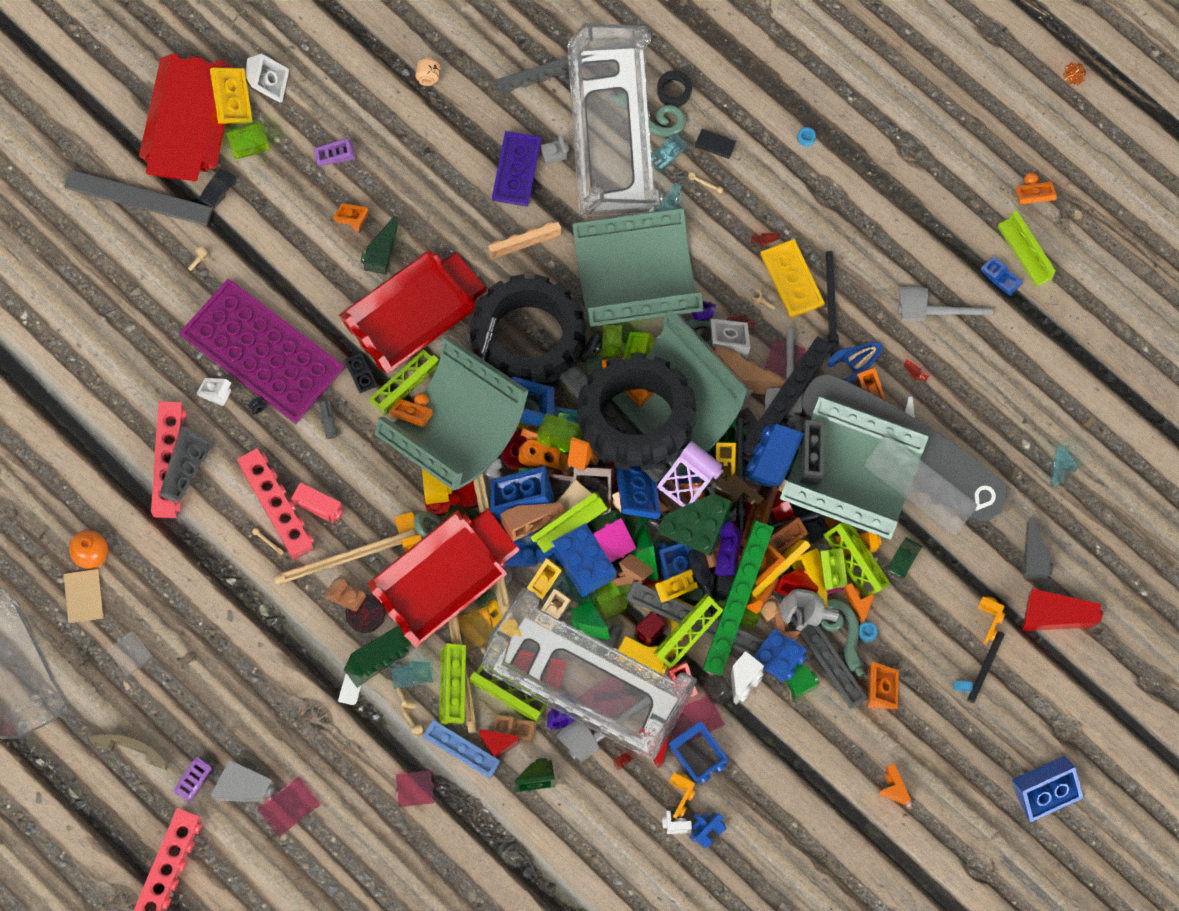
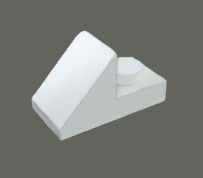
M205 378L197 395L223 406L231 393V389H229L231 382L227 379Z

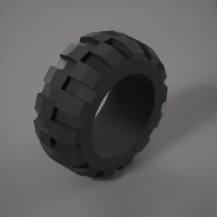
M524 274L510 276L509 282L503 283L498 281L488 288V294L481 296L475 305L473 318L470 319L472 351L475 355H479L484 339L482 337L484 329L487 328L491 315L498 317V323L504 315L518 308L534 307L544 310L558 321L563 331L561 339L553 349L537 357H519L504 350L494 337V340H491L485 361L510 378L517 377L552 386L558 383V378H560L562 373L568 371V368L576 366L578 358L582 357L586 336L584 312L579 301L571 297V291L559 282L556 285L550 283L549 277L535 274L534 279H527Z
M631 353V358L622 359L621 355L607 360V367L602 369L598 366L587 377V384L581 387L579 393L577 416L583 440L589 443L593 448V454L604 463H608L610 460L615 462V468L630 471L631 466H641V471L655 469V463L660 461L663 464L669 463L678 456L679 449L687 447L693 436V427L696 425V400L693 389L688 386V379L680 369L674 368L672 370L670 362L655 356L654 360L646 359L645 353ZM644 389L662 397L668 403L672 412L664 425L657 430L644 435H628L613 429L604 420L602 412L605 406L613 397L624 391Z

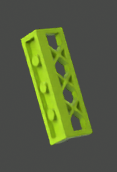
M1018 211L1012 212L1009 219L998 224V229L1035 287H1038L1052 280L1056 270Z
M423 349L371 396L369 402L386 416L399 399H404L437 369L439 359L435 355L431 357ZM424 356L427 361L421 367H418V361ZM407 371H415L410 377L404 379V374ZM402 383L393 392H390L392 384ZM379 396H388L380 404L375 401Z
M593 493L530 538L533 542H537L543 553H547L552 549V541L585 523H590L609 508L598 493Z
M842 522L824 534L832 549H839L840 547L851 552V559L845 557L846 571L864 598L872 594L875 595L891 585L854 526ZM837 531L841 537V542H835L831 534ZM854 565L860 566L862 576L855 573ZM865 581L870 582L875 590L868 593L864 587Z
M705 594L653 653L669 668L674 667L724 610L710 596ZM711 605L717 609L713 616L704 617V612ZM702 620V628L699 631H691V627L696 621ZM688 634L689 642L687 645L678 646V641ZM671 649H675L676 657L669 662L664 657Z
M447 643L440 651L439 724L443 726L448 723H464L466 645Z
M482 662L476 673L473 672L470 677L471 684L536 723L549 705V702L484 662ZM483 669L491 673L492 680H487L480 676ZM496 682H507L509 690H503L498 687ZM512 692H523L526 700L521 701L513 696ZM538 701L543 706L538 711L531 707L529 702Z

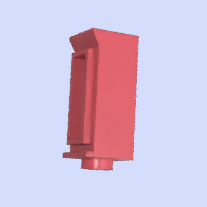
M301 482L291 498L294 505H298V507L328 522L331 520L332 524L339 520L343 514L341 502Z

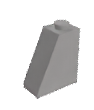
M229 760L211 797L215 801L265 802L267 797H271L275 787H273L274 784L271 779Z

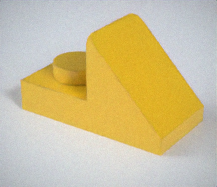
M546 558L527 589L543 600L554 583L560 579L563 569L549 558Z

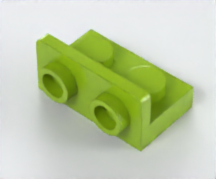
M630 332L623 358H631V353H645L647 356L657 340L650 333Z
M843 548L820 551L825 590L848 585Z

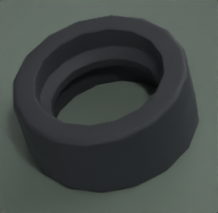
M672 70L662 74L657 84V95L663 104L680 107L690 99L692 84L690 78L685 73ZM673 80L681 82L685 86L684 94L679 97L668 96L663 89L665 83Z

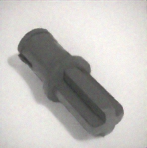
M322 401L319 403L322 415L321 423L324 425L326 434L325 437L326 439H333L338 437L334 422L336 418L333 417L330 401Z

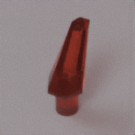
M761 233V236L752 235L751 243H760L762 247L778 240L780 233Z
M749 315L732 316L726 319L728 321L748 323V327L753 329L756 323L748 319Z
M906 359L904 367L916 381L918 378L926 382L929 375L921 372V368Z

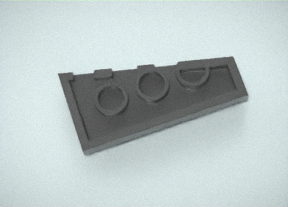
M185 426L181 427L160 495L174 503L180 502L191 484V479L197 474L199 466L205 461L208 456L207 453L213 448L215 443Z

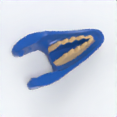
M871 342L839 350L830 358L827 366L829 368L834 367L839 362L848 364L854 374L843 380L852 383L857 380L858 373L867 370L874 363L883 347L879 342Z

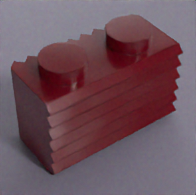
M651 611L635 627L634 637L642 645L652 646L663 635L665 619L660 614H655Z

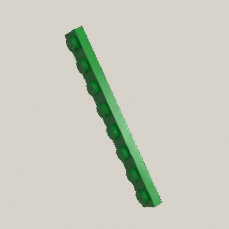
M754 520L723 608L724 611L721 613L704 661L703 670L722 676L774 529L772 526Z

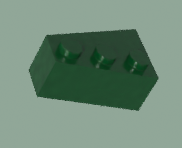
M396 626L351 653L344 671L358 688L383 669L388 668L397 659L407 656L412 643L404 636L399 626Z

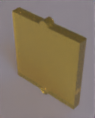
M488 607L477 611L472 610L471 613L459 617L467 650L478 646L484 647L486 643L497 640Z

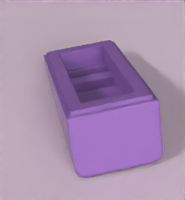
M349 138L314 148L318 166L356 159L353 142ZM330 150H332L333 157H330ZM322 152H325L326 159H323Z
M196 757L173 792L189 803L212 774L213 769ZM198 766L204 770L203 774L196 770ZM192 773L200 777V779L196 780L191 776ZM190 780L192 783H194V788L190 786L188 783H186V781ZM184 786L191 792L187 794L181 789V787Z

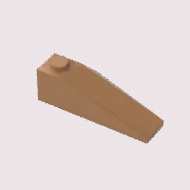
M718 345L714 354L726 368L731 370L733 376L744 384L748 394H766L767 388H782L787 381L768 369L763 370L756 366V362L745 360L735 350Z

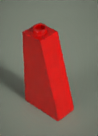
M1031 589L1028 595L1022 630L1036 631L1095 627L1098 622H1101L1103 611L1100 610V603Z

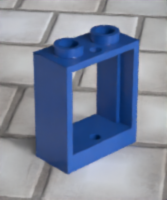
M512 377L511 379L529 390V395L539 397V412L524 409L519 422L546 429L554 421V387Z
M702 721L667 745L695 784L700 782L702 785L711 778L709 774L714 771L719 773L727 767L725 763L729 759ZM700 733L720 761L696 776L677 748Z

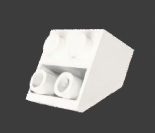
M746 651L733 665L731 672L733 702L736 705L740 700L742 702L746 700L752 689L751 687H756L764 675L762 672L764 666Z

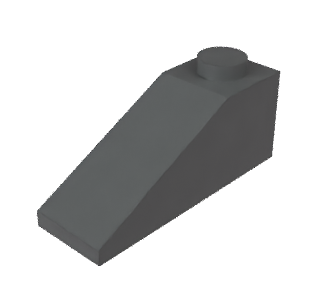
M1030 517L1026 525L1023 578L1046 581L1049 575H1052L1053 563H1050V555L1034 518Z

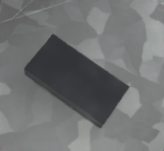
M701 129L695 143V147L730 159L736 145L735 140L705 129Z

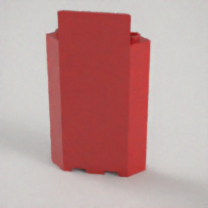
M170 54L160 58L139 157L148 163L146 174L195 182L198 181L200 171L207 172L217 167L226 123H218L210 69L235 67L220 60L210 63L204 62L205 58L190 56V60L182 59L177 54Z
M428 250L340 313L339 317L351 335L354 334L364 351L373 357L378 368L388 374L472 313L475 307V299L485 293L487 289L456 252L442 260L438 253L434 254Z
M488 508L473 520L466 513L462 515L457 510L367 584L375 597L384 605L388 615L400 626L404 636L416 648L507 575L504 569L505 562L519 552L520 549Z

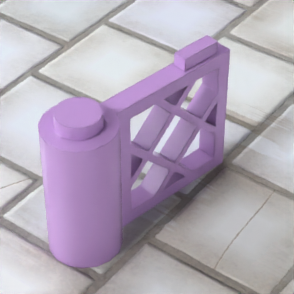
M691 441L658 484L657 488L681 507H684L699 500L698 497L713 478L717 480L722 474L723 470L721 467L723 465ZM680 463L687 467L688 475L678 476L677 467ZM699 476L705 482L701 487L693 488L692 477ZM688 477L690 488L679 489L678 478ZM675 479L676 490L669 491L663 485L667 480ZM690 491L691 500L688 504L681 500L680 492Z

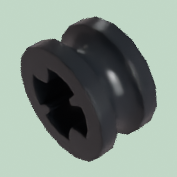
M257 397L248 404V408L252 409L253 415L262 412L267 407L262 397Z

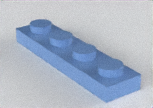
M433 720L423 735L425 740L491 779L501 763L500 760Z

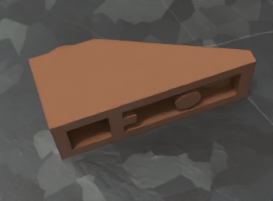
M562 503L519 505L501 513L502 526L512 541H515L556 520L564 514V508Z

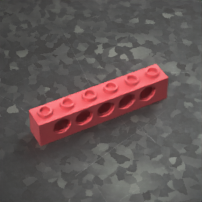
M158 402L151 506L153 517L177 518V512L181 511V500L177 503L168 499L165 500L160 495L169 465L165 460L171 457L179 429L183 427V420H186L187 411L183 408L182 402ZM169 421H177L174 426L167 425ZM168 439H175L173 444H166Z
M258 448L238 458L237 461L292 560L294 561L314 550L312 546L314 540L309 532L305 533L303 529L305 524L300 516L296 517L294 504L291 500L287 501L284 496L287 492L282 484L278 485L275 479L278 477L274 469L268 468L267 463L269 461L265 453L260 454ZM261 468L264 470L259 475L254 474L256 469ZM267 484L273 486L268 491L264 490L263 487ZM276 500H280L282 502L281 505L277 507L273 506L272 503ZM285 516L291 517V520L287 523L281 521ZM298 532L300 536L297 539H292L290 537L291 534Z
M179 808L176 809L133 911H147V907L150 904H156L157 908L155 911L168 909L171 902L169 896L172 890H176L179 879H177L179 872H183L186 867L187 860L185 858L187 853H191L193 850L195 834H199L203 823H201L199 816ZM187 829L188 835L186 837H178L180 830ZM173 848H180L178 856L170 855ZM171 866L173 869L171 874L163 875V869ZM158 885L165 887L161 894H155V888Z

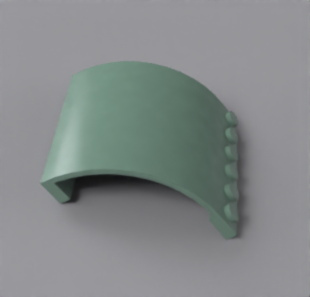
M684 208L572 223L582 295L590 327L664 317L665 313L669 310H672L677 315L703 311L702 295L700 291L696 290L691 267Z
M669 310L664 316V329L658 341L646 356V359L654 360L655 356L670 362L672 370L674 368L680 369L688 379V386L693 389L696 400V425L693 427V436L689 443L693 441L705 452H708L735 420L742 407L747 390L744 384L733 376L731 370L726 368L715 354H712L707 345L698 339L694 331L683 323L681 317L672 310ZM625 392L616 395L609 401L639 435L648 434L660 428L668 420L672 412L668 403L657 394H654L641 407ZM679 449L678 456L666 464L670 469L684 449ZM682 463L677 467L678 476L687 470V467Z
M447 336L442 339L439 352L441 358L438 367L424 391V394L429 398V403L426 407L432 409L433 416L424 427L400 419L391 422L383 416L378 418L375 435L454 491L480 476L505 449L519 424L529 390Z
M819 396L811 420L825 422L824 476L820 484L800 482V447L780 499L891 540L929 435Z

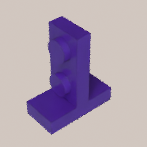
M732 522L724 523L719 535L721 542L715 570L718 576L736 574L740 549L744 548L740 543L743 533Z

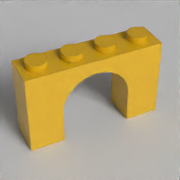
M652 586L651 589L657 591L656 587ZM673 598V599L676 600V601H679V602H681V603H683V604H685V605H687V606H690V607L694 608V606H692V605H690V604H688V603H686V602H684V601H682V600H680V599H678V598ZM662 616L669 624L672 632L679 623ZM625 636L617 651L616 658L657 679L660 674L664 675L668 669V666L653 653L659 646L648 647ZM671 649L664 658L666 660L669 657L673 658L675 656V649Z

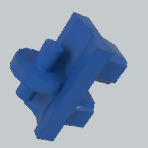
M706 812L702 816L694 814L693 818L696 822L692 825V828L696 831L689 838L704 848H708L714 841L708 833L713 830L717 835H720L727 829L722 821L724 817L720 813L716 814L715 812L710 816Z

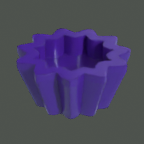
M703 301V311L691 313L694 320L708 321L713 317L716 304Z
M566 707L552 708L548 712L547 727H550V730H559L571 724L575 719Z

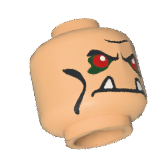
M431 57L418 61L415 77L419 83L425 86H431L439 79L440 64Z

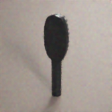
M691 549L687 557L690 564L689 567L692 569L693 576L695 577L694 579L702 585L704 593L710 596L716 603L709 584L711 572L704 553ZM712 605L709 607L711 614L713 615L717 611V609H715Z

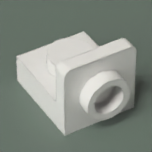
M666 811V816H662L663 828H667V834L691 833V821H687L685 818L675 819V822H671L670 811Z

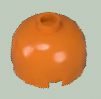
M94 530L78 532L73 536L69 544V554L76 566L88 570L102 565L109 552L105 538Z

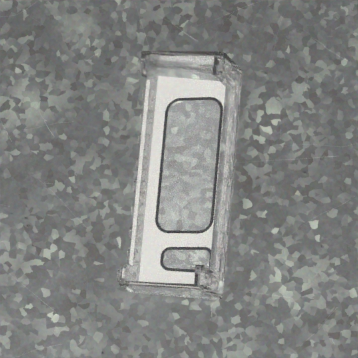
M584 23L569 40L568 60L580 216L653 212L662 203V192L655 188V181L652 179L654 165L651 162V128L648 125L650 111L647 109V75L644 71L646 58L643 57V50L651 41L648 26Z
M523 587L490 634L482 661L483 669L494 677L566 714L647 759H655L688 703L697 679L690 674L680 673L675 681L671 680L669 677L654 671L652 668L637 662L635 659L620 653L616 649L566 624L564 621H560L547 612L538 609L539 598L537 594Z

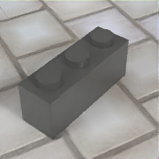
M805 420L801 428L804 436L801 440L800 482L820 484L824 476L825 422Z

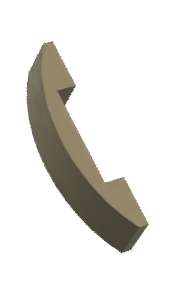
M101 734L91 736L90 738L93 745L110 751L113 745L117 744L146 754L145 760L148 764L167 770L168 766L162 757L141 741L116 734Z

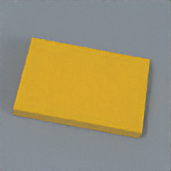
M211 68L210 74L218 123H252L244 68Z

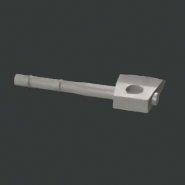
M917 286L898 288L900 304L898 305V314H901L902 321H925L926 315H993V308L927 305L928 288Z
M791 328L786 330V380L795 369L794 329ZM767 388L765 395L766 410L781 388ZM802 394L786 418L801 416Z
M645 697L610 723L620 726L643 708L645 709L651 703L649 697ZM580 718L566 726L556 737L566 747L570 757L573 760L576 758L581 763L599 750L600 747L597 743L612 733V731L602 727L592 734L583 719Z

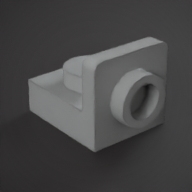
M562 136L558 137V141L540 145L545 165L567 159L569 147L567 141H563Z

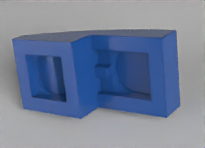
M994 256L981 268V271L995 285L1010 296L1023 284L1021 278L1010 272L1008 266Z

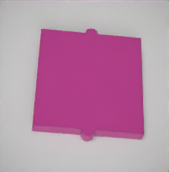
M622 518L611 524H605V527L593 533L610 562L620 557L624 558L626 554L637 549Z

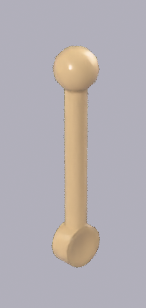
M689 173V180H696L716 190L719 194L723 192L721 186L717 187L696 177L695 173Z
M253 528L252 533L254 535H258L276 550L279 555L282 556L284 554L280 548L261 534L258 528Z

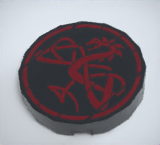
M365 594L366 598L357 612L346 608V621L356 632L371 633L383 623L385 617L384 607L375 596Z

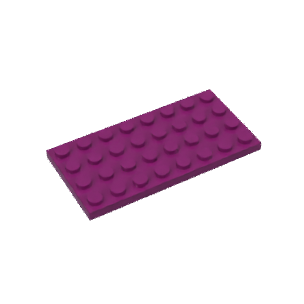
M229 278L179 332V335L257 396L262 397L265 402L295 425L345 369L336 359Z

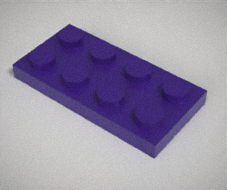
M505 131L492 201L529 206L541 137Z

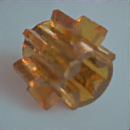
M1071 62L1065 66L1066 70L1063 76L1068 84H1076L1078 86L1085 81L1084 75H1086V71L1080 63L1073 64Z

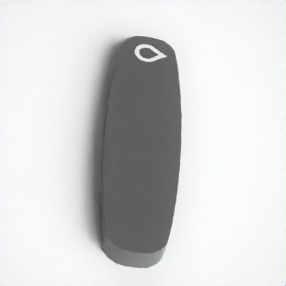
M832 375L818 376L807 387L802 398V410L804 415L810 420L819 396H823L929 435L910 488L930 498L935 504L976 523H986L992 520L1003 507L1007 498V489L1004 483L964 450L921 421L881 398Z

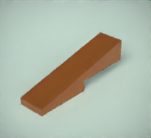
M796 517L773 531L769 544L777 552L781 553L809 533L799 517Z

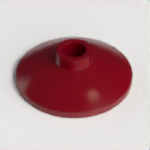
M518 431L514 432L509 443L500 454L503 462L514 470L525 467L519 461V448L522 443L527 441V438L521 436V433Z

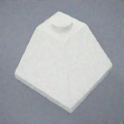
M263 54L248 58L245 76L251 87L281 103L289 69Z
M710 319L712 346L715 349L718 345L735 350L741 354L740 357L747 360L750 350L748 323Z

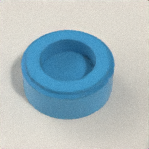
M809 127L800 129L797 135L799 144L805 147L813 145L816 139L815 131Z
M863 622L859 626V638L862 641L871 642L876 638L878 629L874 623Z
M954 681L953 689L970 692L973 690V683Z

